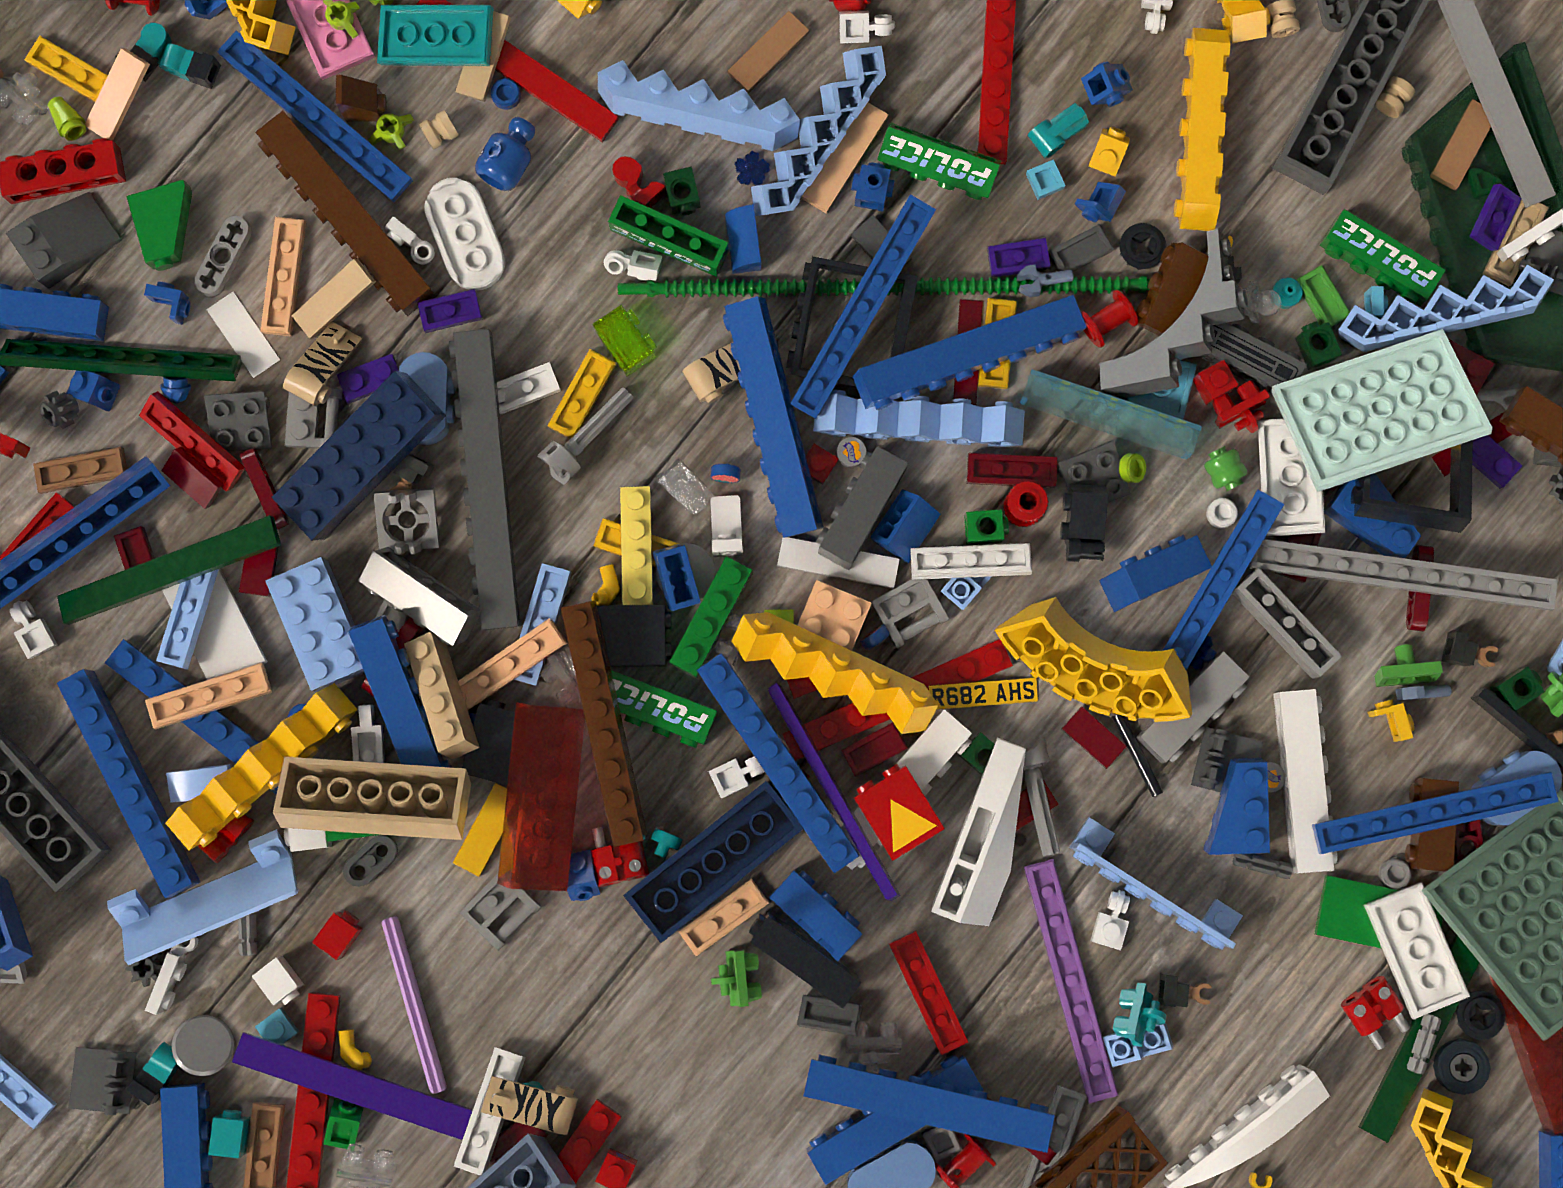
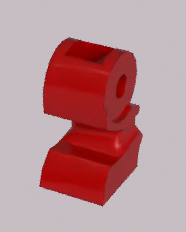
M624 156L614 162L612 170L615 181L621 187L626 188L627 195L631 200L652 208L667 194L666 186L660 182H651L646 188H640L644 174L641 165L635 159Z
M245 814L238 819L235 817L216 833L217 837L205 847H202L200 844L198 847L218 864L228 854L229 849L238 843V839L251 828L254 820L248 818Z

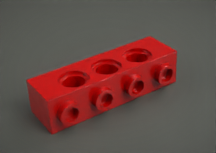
M107 138L95 139L92 141V144L83 146L69 144L64 146L62 150L57 151L39 150L34 155L27 157L13 155L6 157L5 161L0 162L1 195L10 204L126 182L121 148L113 140ZM90 159H95V164L91 168L85 169L86 162ZM66 164L65 171L62 174L56 175L57 168L60 165ZM33 170H37L36 177L32 180H27L28 174Z

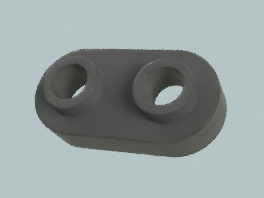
M388 836L372 838L346 862L343 869L345 880L357 887L369 884L396 859L398 854L396 842ZM381 845H385L388 848V853L384 857L378 853V848ZM359 865L365 868V874L362 877L356 874V868Z

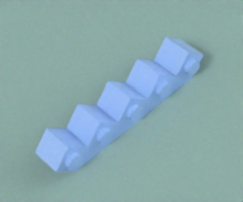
M882 46L854 49L843 53L847 81L820 86L824 115L800 119V149L774 153L777 183L751 187L755 216L793 211L800 202L799 199L808 186H811L822 170L827 158L835 151L844 138L853 120L857 119L870 100L869 97L877 85H880L885 78L886 71Z
M623 60L597 72L598 92L614 114L625 116L626 113L641 117L642 121L663 126L665 123L681 126V130L705 135V132L722 136L721 139L740 144L749 142L762 145L761 149L775 151L798 139L800 119L785 98L759 110L745 89L719 101L704 79L678 91L664 70L638 82Z
M1526 265L1511 289L1483 275L1467 300L1440 285L1424 310L1397 295L1381 320L1355 305L1339 328L1338 337L1362 352L1393 346L1441 329L1445 333L1532 314L1551 288L1554 279L1529 265Z
M832 390L817 418H814L813 426L814 432L838 437H846V434L861 435L863 438L887 440V438L893 437L903 438L905 441L929 443L930 440L946 441V444L971 445V443H987L988 447H1010L1023 445L1025 410L1013 407L1012 402L998 401L992 407H979L972 405L969 399L960 398L953 399L952 404L940 405L929 402V397L916 396L911 401L898 402L892 400V405L880 410H876L875 406L865 409L862 399L845 396V391Z

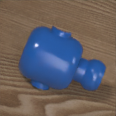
M515 117L510 121L507 134L494 133L491 135L475 164L477 175L489 185L502 191H511L517 186L531 160V153L525 144L533 139L535 127L521 117Z

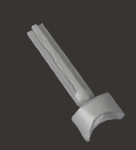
M624 387L564 446L551 441L538 454L537 457L549 465L551 476L559 483L566 484L581 469L575 457L634 399Z
M1041 739L1032 750L1025 753L1023 769L1042 856L1060 853L1045 785L1039 768L1043 766L1042 763L1050 762L1045 739Z

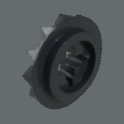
M1134 224L1126 229L1121 236L1119 242L1120 256L1123 257L1127 265L1135 267L1137 270L1151 269L1161 262V255L1166 248L1165 237L1157 227L1151 224ZM1149 238L1147 246L1149 253L1143 251L1136 256L1135 253L1138 246L1135 242L1142 243Z
M1469 992L1470 997L1460 1000L1458 1009L1455 1011L1458 1020L1457 1025L1465 1035L1474 1039L1486 1040L1496 1036L1505 1023L1503 1004L1495 995L1489 992ZM1476 1006L1480 1010L1489 1011L1483 1016L1484 1024H1481L1479 1020L1470 1019L1476 1014Z

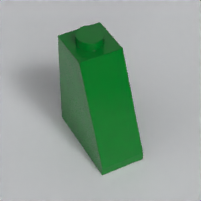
M179 180L126 196L145 263L152 269L163 271L172 268L174 263L181 262L192 198L191 187L184 180Z

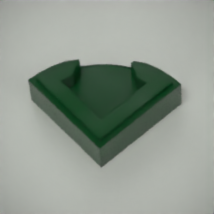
M1471 168L1466 172L1474 199L1489 195L1495 184H1502L1504 186L1500 178L1481 168Z

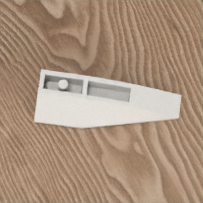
M997 737L934 898L931 912L959 923L982 926L990 925L1011 872L1026 748Z
M1300 1064L1296 1067L1295 1065L1288 1067L1281 1073L1280 1077L1282 1079L1274 1086L1268 1085L1258 1093L1257 1097L1259 1099L1251 1106L1247 1104L1241 1107L1234 1114L1236 1118L1228 1126L1225 1124L1219 1126L1211 1134L1213 1139L1206 1145L1199 1144L1188 1154L1189 1159L1181 1166L1176 1164L1171 1167L1165 1174L1166 1179L1162 1182L1166 1188H1184L1234 1168L1259 1154L1286 1135L1329 1098V1093L1313 1070Z

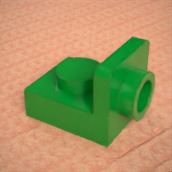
M334 1098L323 1145L353 1151L364 1107Z

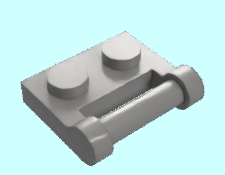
M332 388V392L327 400L325 435L321 439L317 438L320 403L314 406L289 392L285 446L319 449L337 430L339 400H342L343 391Z
M911 579L871 601L882 624L889 631V637L896 649L904 646L906 640L937 623L943 624L949 620L927 579ZM928 604L931 606L933 612L900 631L895 627L894 623Z
M502 869L459 913L499 951L505 945L504 941L532 912L535 914L541 908V905ZM519 898L524 904L496 932H493L489 926Z

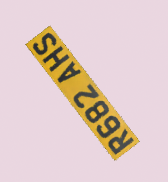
M1036 678L929 686V692L939 704L937 709L1038 701Z

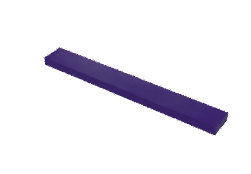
M778 683L768 688L770 696L885 899L892 901L901 896L783 687Z
M246 1032L242 1033L232 1063L463 1140L473 1109Z

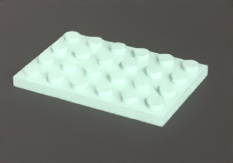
M1443 329L1272 386V394L1317 492L1489 435L1492 432V426Z

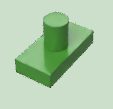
M1405 644L1394 648L1397 665L1381 666L1374 677L1376 687L1436 682L1443 673L1441 661L1416 663L1412 645Z

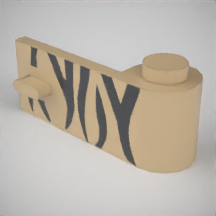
M331 322L290 369L284 380L283 388L314 406H317L319 403L324 404L332 392V388L329 387L331 377L360 345L362 338Z
M730 343L692 362L682 372L699 401H707L708 404H711L723 396L721 391L727 385L739 380L738 372L741 370L738 360H735L732 355Z
M492 1075L481 1112L567 1135L578 1098L573 1095L574 1090L568 1087L557 1085L556 1090L550 1089L546 1091Z

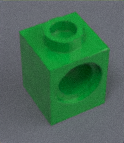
M1002 509L966 512L964 515L966 545L1002 543L1004 535L1009 534L1008 517H1003ZM983 520L991 521L995 527L994 533L989 535L982 533L979 523Z

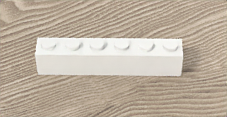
M1316 689L1274 693L1280 765L1286 776L1284 777L1283 795L1290 863L1293 865L1292 873L1334 871V864L1337 863V851L1319 854L1312 824L1333 820V817L1328 814V803H1331V790L1325 784L1324 773H1328L1327 757L1322 755L1321 743L1325 742L1324 727L1319 725L1318 716L1322 712L1321 697L1316 696Z
M943 709L896 764L900 768L906 765L925 796L932 788L928 783L933 777L937 775L941 778L951 767L952 764L948 760L954 753L957 752L961 755L972 743L968 739L972 733ZM858 807L854 814L872 846L876 843L882 846L876 833ZM842 825V830L847 835V837L859 853L845 826ZM860 855L847 864V866L851 870L856 866L861 869L866 863Z

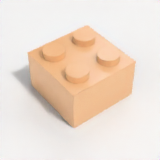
M816 580L797 626L852 651L872 603Z

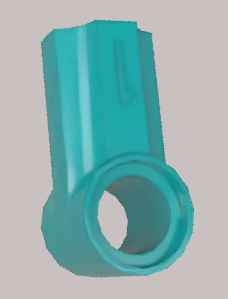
M1074 103L1050 121L1046 119L1039 123L1027 136L1042 156L1047 159L1059 151L1068 139L1087 127L1090 122L1081 106Z

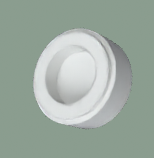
M1218 498L1208 506L1206 512L1207 519L1216 528H1227L1237 519V506L1230 499Z

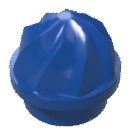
M163 377L160 389L165 398L177 404L187 398L191 385L188 383V378Z

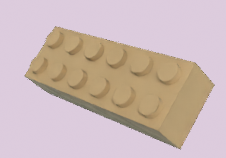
M284 757L273 814L281 828L462 840L471 782L467 770L464 768Z

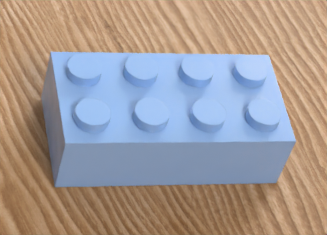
M319 557L265 580L311 691L318 692L333 683L338 685L364 673L348 633L349 629L355 625L329 562L326 559Z

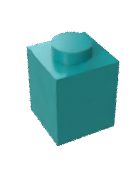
M223 1110V1114L213 1117L208 1155L240 1158L245 1155L250 1117L242 1116V1111Z

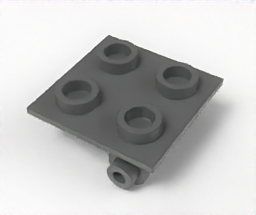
M1553 230L1554 237L1540 246L1537 242L1531 245L1526 260L1522 259L1518 270L1521 271V274L1526 265H1529L1554 279L1549 291L1563 296V232Z
M264 391L204 395L210 437L226 451H242L253 447L256 450L272 449L267 414L270 402L269 397L265 396Z
M1114 441L1058 462L1059 467H1057L1059 476L1064 478L1068 493L1069 484L1106 486L1109 493L1108 503L1131 494L1128 484L1122 480L1119 473L1120 458Z
M1205 727L1191 785L1221 792L1230 759L1260 758L1263 742L1231 734L1225 730Z
M76 1047L68 1109L104 1112L105 1115H116L117 1113L130 1114L132 1094L127 1091V1088L134 1080L137 1052Z

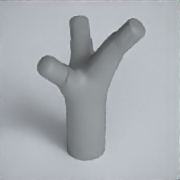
M1515 382L1511 386L1504 388L1480 389L1477 398L1479 401H1495L1507 409L1509 404L1504 398L1515 395L1516 389L1520 384Z

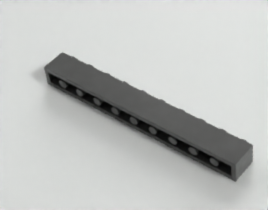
M489 329L453 332L454 341H449L451 359L456 358L457 370H452V381L454 388L459 389V399L455 400V412L457 418L461 417L462 429H458V442L460 447H464L465 458L460 460L462 476H467L468 488L463 489L465 506H470L471 518H466V528L468 536L473 535L474 547L469 548L470 564L476 566V577H472L473 594L479 597V607L477 608L482 610L476 624H481L482 630L521 627L493 335Z

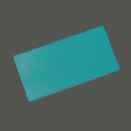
M381 5L377 63L389 66H490L494 8L491 5Z

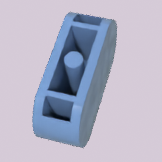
M427 352L415 353L401 363L399 372L407 373L446 415L419 443L420 445H431L441 441L448 434L450 423H454L455 407L450 405L451 394H455L456 388L453 386L451 371L442 359Z
M1515 750L1502 759L1504 761L1503 765L1497 769L1490 767L1479 774L1480 780L1471 787V789L1551 772L1557 793L1561 788L1562 773L1558 763L1544 752H1519ZM1534 808L1480 820L1490 825H1511Z
M906 1138L850 1170L847 1178V1188H929L935 1178V1163L929 1150L922 1143Z

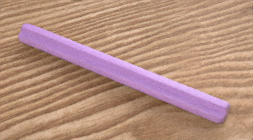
M393 916L384 919L382 927L430 1093L435 1094L444 1091L447 1085L399 918Z

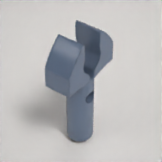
M1035 265L1026 266L1018 274L1017 281L1030 279L1034 283L1020 285L1019 292L1028 297H1038L1044 285L1073 281V271L1064 270L1042 274L1036 270Z
M1449 685L1406 687L1396 689L1397 701L1448 697L1451 695L1452 690Z

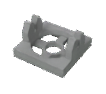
M434 488L375 491L373 493L379 549L389 547L394 550L395 554L402 555L406 551H410V554H416L421 552L422 549L440 547ZM415 500L420 502L428 513L418 514L411 507V502ZM401 501V509L396 515L385 516V512L391 503ZM404 511L412 512L416 518L415 524L411 527L403 526L399 521L400 513ZM418 523H429L425 534L414 541L413 529L417 527ZM386 525H397L404 531V541L393 537L387 530Z

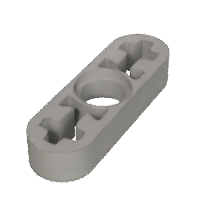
M231 216L224 221L195 276V285L205 296L214 297L223 291L251 237V227L242 217ZM241 224L240 228L243 230V233L241 235L236 234L233 238V233L230 229L232 226L237 228ZM224 239H227L229 242L232 240V242L235 245H237L236 248H233L230 244L223 242ZM221 249H228L231 252V258L225 264L216 262V254ZM213 264L218 270L223 271L222 274L217 271L215 272L210 266ZM213 276L216 285L214 287L209 285L206 289V285L203 283L204 279H211Z

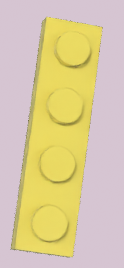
M650 486L620 487L623 605H653Z

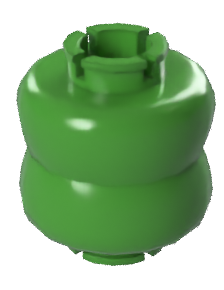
M1224 446L1208 454L1211 460L1205 462L1204 468L1211 476L1212 484L1216 489L1225 486L1227 492L1244 483L1241 478L1246 476L1248 472L1245 465L1241 462L1239 452L1236 449L1227 451Z

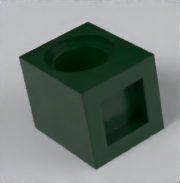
M692 166L663 173L672 214L678 213L680 216H686L696 212L697 208H701ZM680 188H686L691 193L687 198L680 199L675 196V192Z
M1316 321L1301 328L1303 332L1295 338L1303 360L1307 364L1308 371L1333 362L1342 355L1329 322L1319 325V322ZM1319 338L1323 343V350L1315 349L1312 346L1311 339Z
M1528 666L1518 668L1489 687L1497 697L1514 711L1545 692L1541 686L1542 680L1535 670H1530ZM1517 680L1521 681L1524 685V693L1521 696L1514 689Z
M980 732L959 756L980 775H983L986 766L979 763L978 754L982 749L992 752L995 744Z

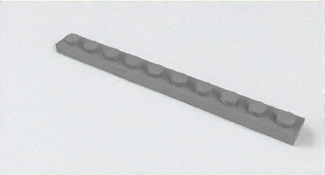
M1267 539L1263 540L1249 564V569L1254 570L1260 568L1262 571L1550 611L1555 609L1558 584L1557 579Z

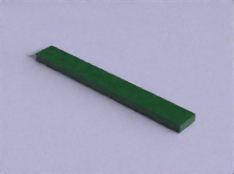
M6 339L0 351V365L232 382L236 381L242 365L241 355Z
M266 516L58 595L57 599L63 624L70 625L281 546L274 517Z
M1456 934L1449 948L1467 988L1480 962ZM1460 1001L1428 1013L1440 1018L1441 1024L1439 1030H1435L1434 1035L1437 1036L1429 1059L1426 1058V1063H1429ZM1423 1016L1412 1020L1410 1029L1407 1030L1358 1126L1386 1143L1389 1142L1423 1075L1407 1069L1409 1058H1413L1414 1055L1412 1049L1419 1029L1422 1030L1423 1027L1420 1025Z

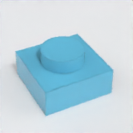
M1054 159L1026 172L1037 200L1058 192L1066 186Z
M1371 286L1364 293V310L1378 319H1381L1388 310V297L1384 295L1383 286Z
M282 1007L255 1026L262 1038L282 1045L299 1033V1030Z

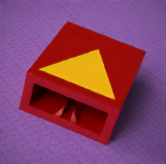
M898 764L882 773L884 779L876 784L870 780L856 789L858 795L854 797L892 861L945 829L906 765L900 768Z

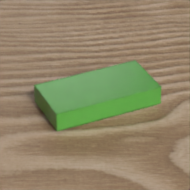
M1322 265L1296 279L1302 287L1303 297L1320 325L1329 322L1330 326L1333 327L1347 318L1350 311Z

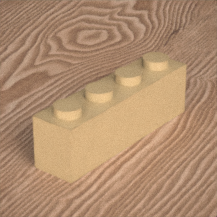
M432 632L405 643V649L438 752L451 759H455L480 748L447 645L441 642L437 635Z

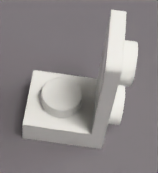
M738 495L711 497L713 556L743 555L740 497Z

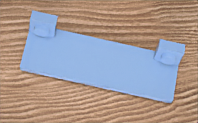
M1090 817L1087 818L1069 847L1075 851L1073 855L1075 859L1087 866L1097 865L1101 868L1098 873L1113 883L1122 881L1126 884L1125 891L1138 899H1150L1152 902L1149 906L1163 915L1169 917L1172 914L1178 917L1175 923L1190 932L1197 933L1199 931L1203 933L1201 939L1214 948L1223 950L1224 947L1231 949L1235 947L1236 943L1229 938L1243 915L1215 899L1202 921L1195 918L1103 859L1101 855L1115 833Z
M277 829L248 841L249 849L258 862L149 908L136 889L108 900V910L122 928L125 962L131 965L296 895L298 888L292 853Z

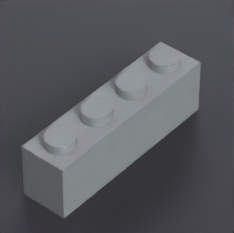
M1260 568L1251 571L1237 584L1232 594L1312 679L1321 677L1342 657Z
M1225 652L1217 654L1189 683L1192 716L1190 718L1154 722L1153 719L1138 734L1136 739L1160 763H1165L1168 760L1174 762L1185 751L1182 746L1189 738L1192 741L1196 740L1205 731L1202 725L1210 717L1213 720L1219 717L1226 709L1223 704L1231 696L1236 699L1247 688L1244 682L1249 676Z

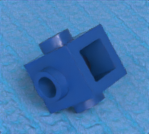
M1103 62L1081 78L1091 105L1107 104L1108 107H1112L1123 102V96L1133 91L1129 73L1123 67V64Z
M880 163L862 164L860 174L854 173L851 190L857 191L854 206L883 211L885 198H892L895 180L889 179L891 170L885 169V166Z

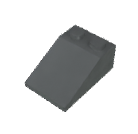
M90 192L30 216L6 232V235L37 281L48 289L122 241Z

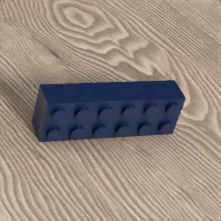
M394 371L272 498L311 541L325 540L446 415L407 373Z
M765 781L623 896L658 941L662 943L803 830V827L769 783Z

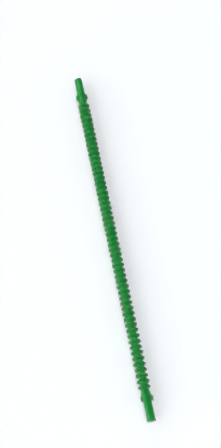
M1074 276L1071 282L1044 285L1041 288L1040 295L1044 291H1047L1049 295L1052 294V291H1056V294H1060L1061 291H1064L1065 294H1068L1069 291H1073L1074 294H1077L1078 291H1081L1082 294H1085L1086 291H1090L1091 294H1094L1095 291H1098L1099 294L1107 291L1108 294H1111L1113 290H1123L1125 294H1128L1129 291L1146 293L1150 290L1148 288L1150 279H1147V276L1129 279L1128 276H1125L1124 279H1120V276L1112 279L1111 276H1108L1105 280L1100 276L1096 280L1094 276H1091L1087 280L1083 276L1081 280H1078L1077 276ZM922 277L920 281H917L915 295L916 292H920L921 296L924 295V292H929L930 296L933 292H937L938 295H941V292H946V295H949L950 292H954L955 295H958V292H963V295H966L967 292H971L972 295H975V292H980V295L988 292L989 295H992L994 291L997 292V295H1000L1002 291L1006 295L1010 291L1017 295L1020 285L1033 284L1034 282L1027 279L1017 281V277H1014V280H1010L1009 277H1006L1005 280H1001L1000 277H997V280H992V277L984 280L983 277H980L978 281L975 280V277H972L970 281L966 277L962 281H959L957 277L954 278V281H950L949 277L945 281H942L940 277L937 278V281H933L932 277L929 278V281H924ZM795 278L792 282H788V279H784V282H780L779 279H776L775 282H771V279H768L767 282H763L762 279H759L758 282H754L753 279L750 282H746L745 279L737 282L734 279L731 283L728 282V279H725L723 283L719 279L715 283H712L710 279H708L707 283H703L702 279L699 280V283H695L693 279L690 283H686L685 279L682 280V283H678L676 279L673 283H669V280H665V283L647 280V283H618V295H647V297H654L655 295L665 294V297L668 298L669 294H673L676 298L678 294H682V297L685 298L686 294H690L691 297H694L695 294H699L700 297H703V294H707L708 297H711L712 294H716L717 297H720V294H725V297H728L729 294H733L734 297H737V294H742V297L750 294L753 297L757 293L759 297H762L766 293L770 297L772 293H775L779 297L780 293H784V296L787 297L788 293H792L795 297L797 293H806L807 282L802 279L801 282H797ZM819 278L816 283L815 293H818L819 296H822V293H827V296H830L831 293H835L836 296H839V293H844V296H847L848 293L853 295L860 281L858 282L856 278H853L849 282L847 278H844V281L840 282L836 278L834 282H831L830 278H828L826 282H822V279ZM894 283L887 296L891 292L898 296L899 292H902L903 284Z

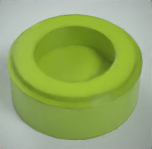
M1127 453L1121 458L1119 473L1124 482L1139 483L1144 478L1146 462L1141 454Z

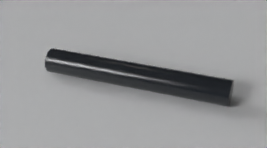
M1118 714L1112 716L1152 797L1163 793L1126 717Z

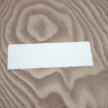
M231 292L206 309L237 355H241V361L253 378L280 360L234 292Z

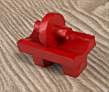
M1250 380L1239 386L1236 390L1242 399L1241 403L1234 405L1228 393L1213 401L1212 404L1218 416L1215 423L1219 429L1241 418L1242 420L1234 423L1237 431L1245 427L1251 433L1258 431L1257 421L1264 418V414L1261 410L1253 414L1252 411L1265 405L1270 395L1266 389L1260 391L1255 383Z

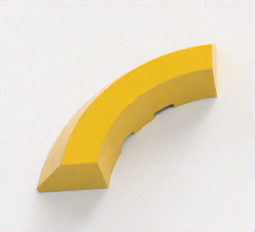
M1056 597L1029 605L994 630L1016 661L1020 658L1032 670L1030 674L1033 677H1039L1043 681L1054 686L1052 691L1069 701L1075 699L1089 705V710L1110 716L1111 713L1122 715L1132 721H1137L1138 718H1152L1154 722L1180 720L1192 716L1188 674L1174 648L1151 652L1130 650L1110 644L1081 627L1065 611Z

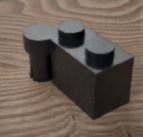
M1069 484V493H1064L1063 511H1067L1066 522H1061L1060 539L1065 540L1066 561L1079 562L1080 559L1104 560V554L1102 553H1105V543L1102 540L1105 539L1109 496L1106 486Z

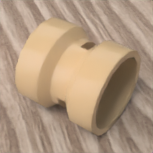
M1280 0L1267 6L1272 23L1270 26L1272 38L1287 37L1300 31L1299 20L1294 15L1296 11L1294 0Z
M1393 76L1386 83V90L1380 93L1375 107L1388 117L1398 118L1404 110L1405 102H1409L1414 96L1415 89L1406 80Z
M445 110L437 113L432 121L424 120L419 123L433 150L440 147L443 140H452L459 136Z

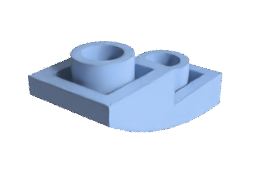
M992 576L951 578L940 592L964 610Z
M230 764L166 773L170 803L189 801L200 795L215 776L231 768Z
M1166 1023L1156 1025L1154 1032L1146 1031L1142 1047L1133 1046L1129 1038L1117 1036L1115 1033L1103 1037L1112 1067L1141 1060L1145 1056L1172 1050L1174 1047Z

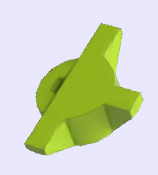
M323 0L327 7L325 17L329 25L337 30L345 29L352 39L356 38L359 34L352 24L354 21L353 13L360 9L359 5L355 1L345 3L342 1Z
M394 114L382 115L377 121V130L368 140L373 146L382 140L388 143H396L399 150L406 147L401 139L404 135V127L415 120L411 114L399 117ZM390 121L392 125L386 128L385 123Z

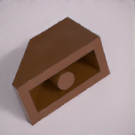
M336 75V105L347 122H377L382 116V112H386L387 108L386 95L381 93L378 85L345 75Z

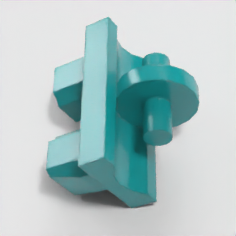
M1137 983L1136 989H1122L1120 993L1119 1005L1122 1009L1131 1010L1130 1017L1116 1016L1113 1030L1117 1036L1129 1038L1133 1046L1142 1047L1145 1032H1154L1156 1025L1166 1023L1167 1015L1159 1010L1161 1003L1153 1000V995L1147 991V984Z

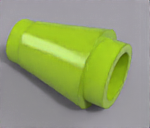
M54 97L48 102V108L61 137H65L68 141H74L85 134V119L63 97Z

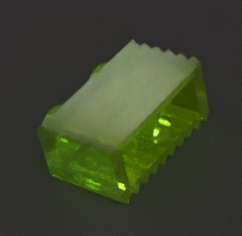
M619 305L592 325L627 377L656 358L653 350L657 346L648 333L641 334L637 328L640 321L632 309L626 311L622 305Z

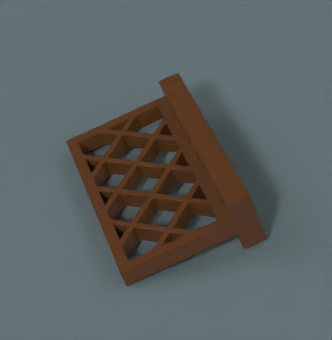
M1117 1105L1029 1188H1066L1069 1184L1070 1188H1076L1077 1177L1082 1172H1091L1090 1188H1097L1098 1173H1112L1111 1188H1117L1118 1174H1132L1131 1186L1129 1188H1143L1168 1162L1138 1127L1133 1116L1127 1110ZM1131 1128L1135 1133V1146L1121 1147L1122 1135ZM1141 1142L1146 1148H1141ZM1105 1151L1114 1152L1112 1168H1098L1099 1156ZM1120 1152L1134 1153L1133 1169H1119ZM1140 1153H1151L1157 1162L1148 1170L1139 1169Z

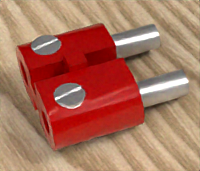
M603 828L592 829L596 849L591 850V856L598 887L615 885L623 881L636 880L649 875L642 841L616 847L612 845L606 846Z
M1378 976L1362 986L1363 990L1360 992L1355 991L1341 1003V1007L1360 1036L1368 1035L1377 1050L1386 1046V1043L1377 1031V1029L1383 1026L1382 1022L1386 1019L1389 1021L1393 1019L1402 1033L1410 1029V1025L1401 1013L1404 1006L1384 976Z

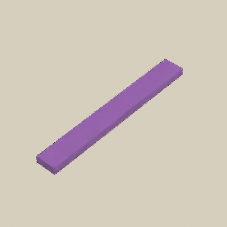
M1054 859L1024 866L1088 1103H1093L1119 1096Z

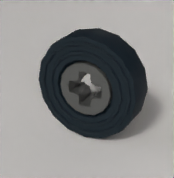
M1463 1039L1451 1040L1442 1045L1435 1054L1433 1063L1435 1076L1441 1086L1452 1093L1461 1095L1472 1094L1481 1089L1489 1079L1491 1069L1489 1058L1484 1050L1474 1042ZM1461 1059L1469 1066L1468 1070H1464L1463 1075H1461L1460 1071L1455 1070V1064H1460Z

